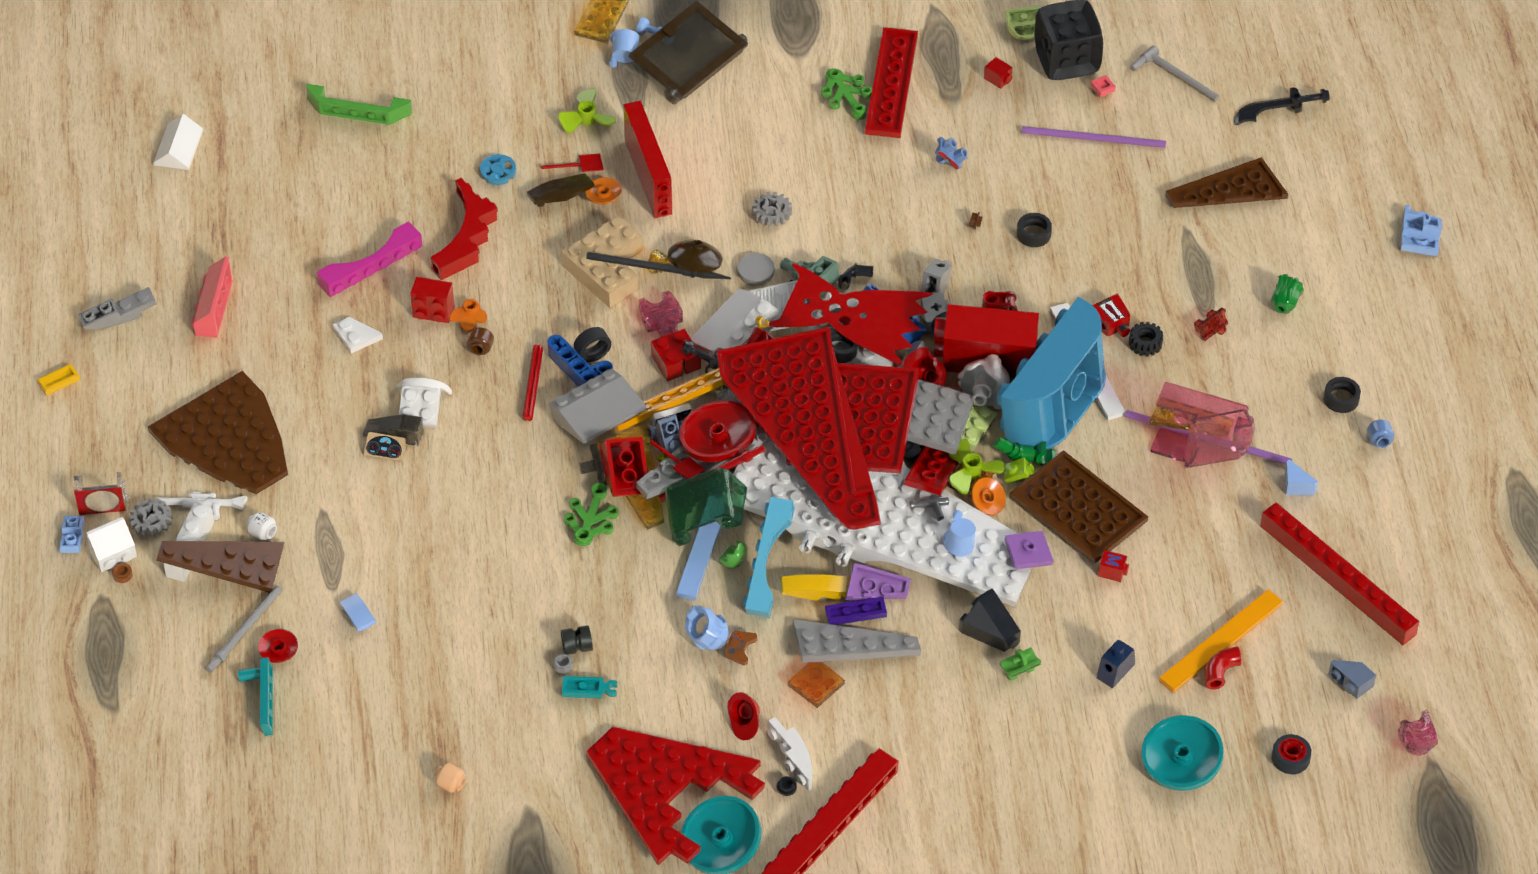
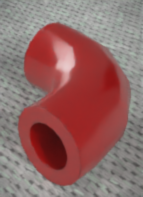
M1238 646L1220 650L1209 659L1205 667V684L1208 689L1215 690L1223 687L1226 683L1224 678L1225 671L1231 667L1241 666V653Z

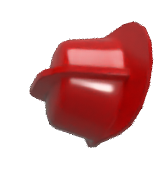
M743 692L735 693L730 697L727 705L732 730L738 739L743 741L750 740L756 735L759 728L758 717L760 707L748 694Z

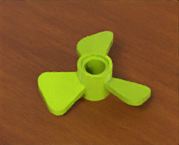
M592 88L578 94V111L559 113V122L566 133L574 132L580 124L590 126L597 121L601 125L609 127L616 123L615 117L596 113V105L593 102L596 96V89Z
M961 439L956 455L949 453L950 458L963 464L961 470L950 476V484L962 494L969 493L971 480L978 479L981 476L982 470L993 473L1004 472L1003 461L995 460L982 463L980 455L971 453L967 439Z

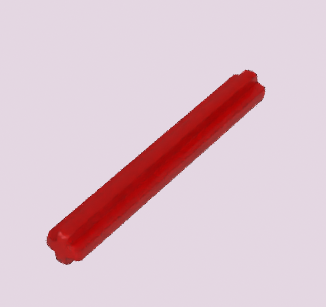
M535 344L532 349L522 414L524 421H531L533 419L543 355V346L541 344Z

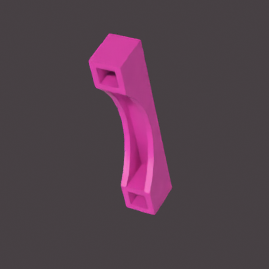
M409 221L395 228L386 244L371 256L350 263H332L317 271L318 285L329 297L341 293L348 287L357 284L366 277L421 248L422 237L420 232Z

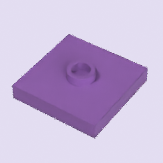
M1043 531L1005 535L1004 540L1015 570L1053 565L1054 560Z

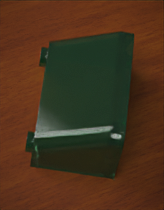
M716 468L668 486L665 497L672 540L678 546L685 545L691 541V534L688 531L713 522H717L726 529L741 525L747 487L729 470L724 468Z

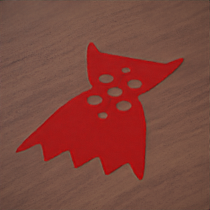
M792 263V266L799 274V278L781 317L770 321L768 327H804L830 323L834 329L852 342L894 363L902 365L901 360L894 351L912 348V345L902 334L920 330L909 317L927 313L916 300L933 295L932 293L864 290L841 294L833 285L812 271ZM827 291L832 296L829 300H822L820 294ZM855 298L859 303L856 307H849L847 301ZM809 299L810 303L804 304L803 300ZM832 304H838L841 306V310L837 313H832L829 307ZM814 310H821L823 316L816 319L812 317L811 313ZM866 313L867 317L861 318L860 314ZM847 316L851 321L848 325H841L839 319Z

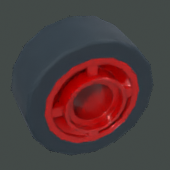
M1283 735L1274 743L1272 751L1273 764L1283 773L1299 774L1309 766L1312 749L1306 739L1299 735Z

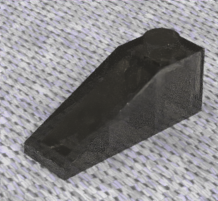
M401 414L368 419L363 437H367L369 432L403 437L406 439V444L419 446L424 432L422 417Z

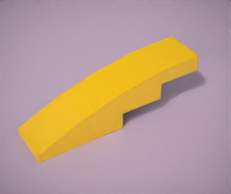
M836 575L781 576V594L819 601L821 597L840 600L842 596L847 594L850 577Z

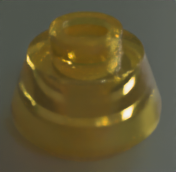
M654 250L650 254L649 262L670 265L667 255L660 250ZM648 269V271L651 274H659L664 272Z

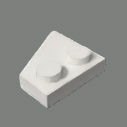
M351 317L333 324L334 331L351 354L383 339L381 332Z

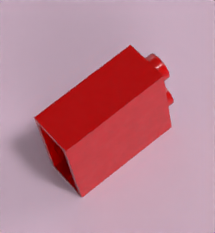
M948 304L946 318L936 317L934 356L943 357V365L946 372L960 373L968 363L978 359H985L988 355L995 354L1001 359V364L1008 371L1010 378H1015L1021 360L1024 358L1030 359L1036 352L1039 313Z

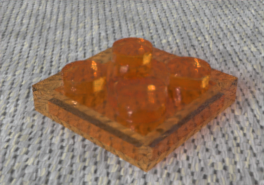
M809 662L788 680V686L816 708L822 705L845 684V679L822 662Z

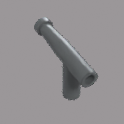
M948 497L916 502L910 501L911 509L933 507L938 521L944 519L941 506L949 505Z

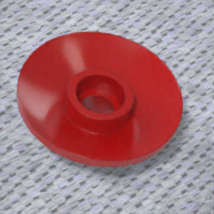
M275 629L265 633L258 643V651L261 657H268L272 663L288 661L298 650L296 636L284 629Z

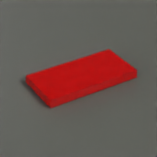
M924 446L908 473L904 485L941 496L959 462L950 458L948 452Z

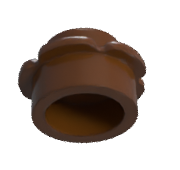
M972 212L969 227H973L974 230H976V226H981L983 217L979 216L980 212Z

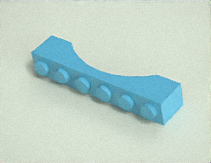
M770 497V502H766L764 514L767 515L765 521H762L760 526L762 537L761 540H757L756 551H758L757 558H753L751 569L754 570L753 576L748 579L747 588H749L748 596H744L743 607H745L747 614L766 618L771 616L774 597L767 583V559L776 539L792 524L795 510L794 501Z

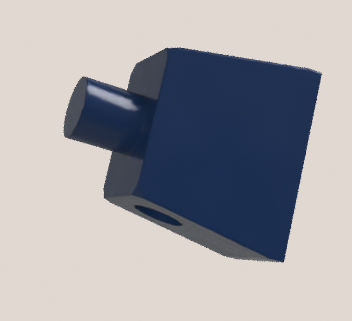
M1121 640L1114 642L1101 658L1097 679L1113 689L1135 665V650Z

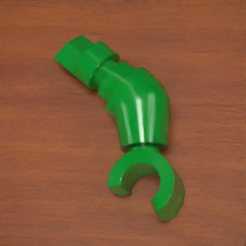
M1002 437L996 439L993 444L994 448L1006 453L1012 461L1025 458L1030 462L1036 458V462L1044 466L1056 456L1055 450H1046V441L1037 444L1036 449H1034V446L1021 445Z

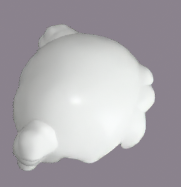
M991 354L985 359L972 361L958 375L960 379L958 386L963 390V393L973 395V403L977 406H994L995 409H1002V406L997 404V395L1001 386L1004 383L1011 384L1008 371L1002 366V361L998 355Z

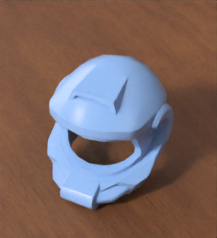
M692 606L686 613L685 629L695 646L699 649L710 651L723 647L729 636L727 622L720 614L715 615L709 608ZM706 616L708 622L704 626L702 633H697L696 625L698 620Z

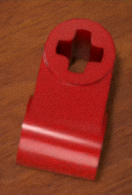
M987 291L983 294L981 307L1008 310L1009 307V310L1018 311L1015 305L1017 296L1011 291Z

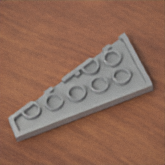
M682 445L671 453L680 461L687 457L693 459L705 468V471L701 474L732 460L729 459L721 462L699 461L689 456ZM669 458L660 462V466L657 469L651 470L637 482L636 488L646 499L673 489L688 480L673 469L677 463Z
M793 619V628L802 663L920 656L921 654L920 644L915 636Z

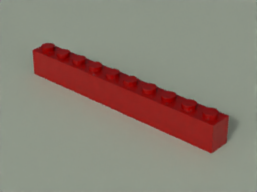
M1277 502L1262 512L1261 528L1402 646L1417 635L1420 622Z
M880 748L875 753H871L863 766H859L849 780L844 781L841 789L831 795L828 803L817 810L815 817L804 824L802 831L791 838L789 845L786 848L783 847L778 852L774 861L767 863L761 874H804L898 773L899 761Z

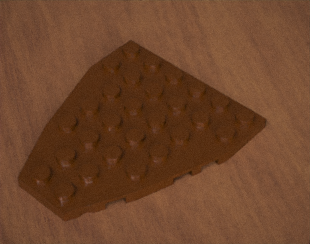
M243 371L148 426L149 433L171 456L175 457L177 455L184 459V462L188 465L192 463L198 466L199 470L224 483L226 480L235 483V487L247 489L251 493L258 494L288 476L281 435L265 394Z

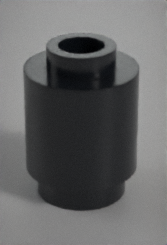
M907 441L904 458L908 461H916L921 453V447L917 443Z

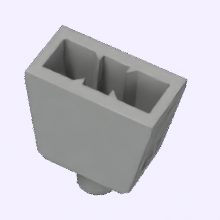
M934 259L924 270L921 292L944 293L950 283L952 268L949 261Z

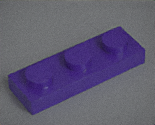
M883 597L825 606L827 622L832 625L887 617Z

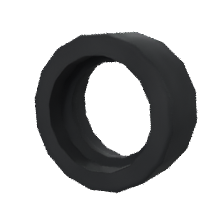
M1028 213L1019 219L1017 223V238L1022 244L1028 247H1041L1049 242L1052 233V223L1048 217L1040 213ZM1036 225L1042 227L1045 231L1038 235H1032L1024 231V228Z
M600 327L586 329L574 341L575 351L586 362H594L601 359L611 348L610 338L605 330ZM598 341L594 346L587 348L591 343Z
M830 329L832 342L843 341L851 346L847 350H838L833 347L837 363L852 361L857 355L859 345L840 334L836 329Z
M1335 377L1326 384L1323 397L1325 405L1334 412L1349 413L1359 405L1361 389L1356 381L1348 377ZM1340 389L1346 390L1353 395V398L1339 400L1331 392Z

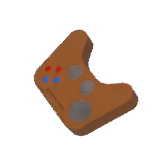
M742 631L732 632L724 651L725 657L743 666L747 665L748 657L745 654V650L749 644L757 642V634Z

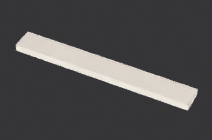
M1068 303L1050 307L1054 320H1056L1061 309L1065 308L1068 310L1070 308ZM1106 376L1105 386L1096 400L1106 419L1111 420L1125 416L1126 412Z

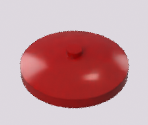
M725 400L714 401L693 410L681 424L679 436L683 449L692 458L703 462H721L732 459L745 451L752 444L756 436L757 426L754 418L742 404Z

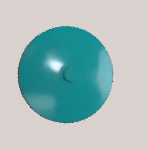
M1179 715L1160 721L1150 729L1142 744V761L1147 774L1157 784L1171 790L1188 791L1202 787L1218 774L1223 764L1224 748L1219 733L1211 724L1194 716Z
M733 796L713 797L696 806L686 818L681 830V834L701 846V851L689 863L695 869L705 874H729L746 865L759 848L762 836L761 822L753 808L744 800Z

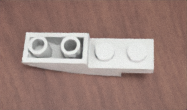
M776 717L770 719L767 732L769 737L779 744L781 751L785 754L784 765L789 772H793L801 786L811 791L812 765L804 741L794 727L786 730Z

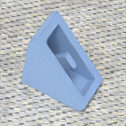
M1289 459L1285 469L1286 495H1315L1318 481Z

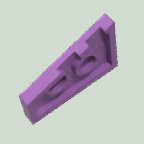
M854 563L845 600H865L883 597L884 599H906L911 578Z

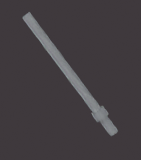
M275 586L224 647L217 650L213 655L214 658L205 667L208 672L212 673L219 663H223L226 660L227 654L282 592L280 586Z

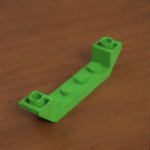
M306 85L308 100L319 114L390 125L412 114L411 100L393 97L391 106L384 107L326 98L324 86Z

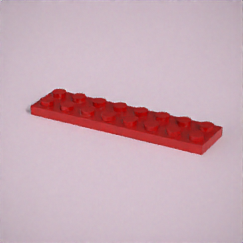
M883 27L865 135L901 138L918 31Z

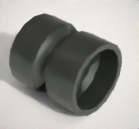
M589 625L579 626L576 630L572 628L561 630L564 654H576L577 650L581 652L593 651Z

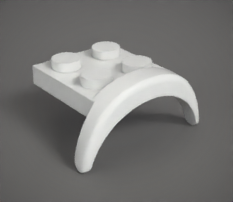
M406 378L398 382L396 391L402 389L398 424L437 428L441 391L452 395L451 388L440 381L428 378Z

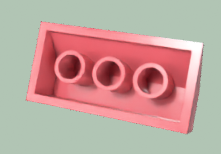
M224 257L208 268L207 274H204V286L199 291L200 301L196 303V315L192 317L191 327L194 328L195 336L218 338L233 282L229 257Z

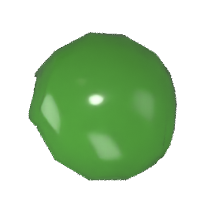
M737 541V546H729L718 561L727 568L739 567L745 561L748 551L746 544L742 541Z

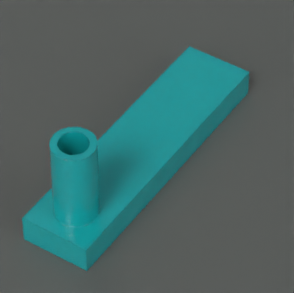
M267 657L260 658V667L238 670L240 682L260 679V726L265 736L273 735V667Z

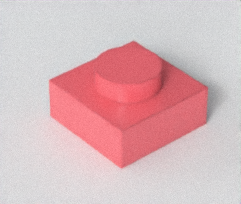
M1106 75L1091 81V88L1100 98L1115 91L1116 86Z

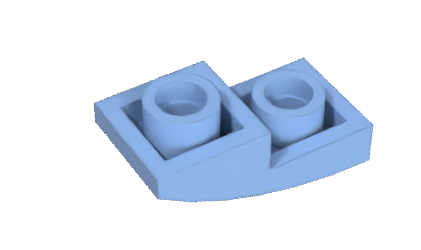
M64 516L60 553H80L84 530V516Z
M357 593L340 602L342 609L349 616L351 623L358 632L376 623L373 615Z

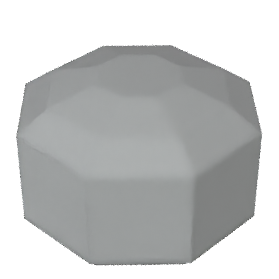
M559 654L554 658L553 667L557 673L566 674L572 670L573 660L570 655Z

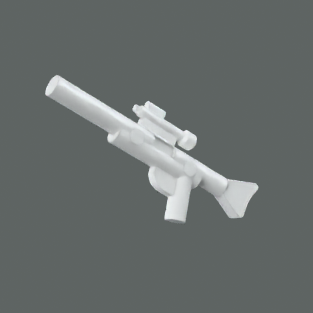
M197 491L189 494L191 498L157 497L159 498V503L165 501L166 505L192 508L193 504L210 507L213 511L214 520L220 518L219 509L221 506L233 507L243 511L244 505L247 502V496L232 499H215L216 493L201 494V492Z

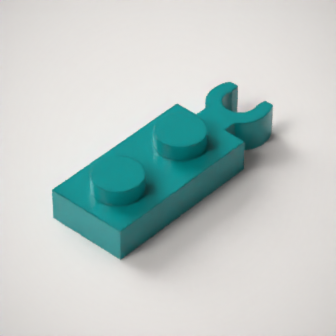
M563 676L562 697L602 699L603 694L609 697H616L617 690L610 688H617V681L609 680L604 682L602 677Z

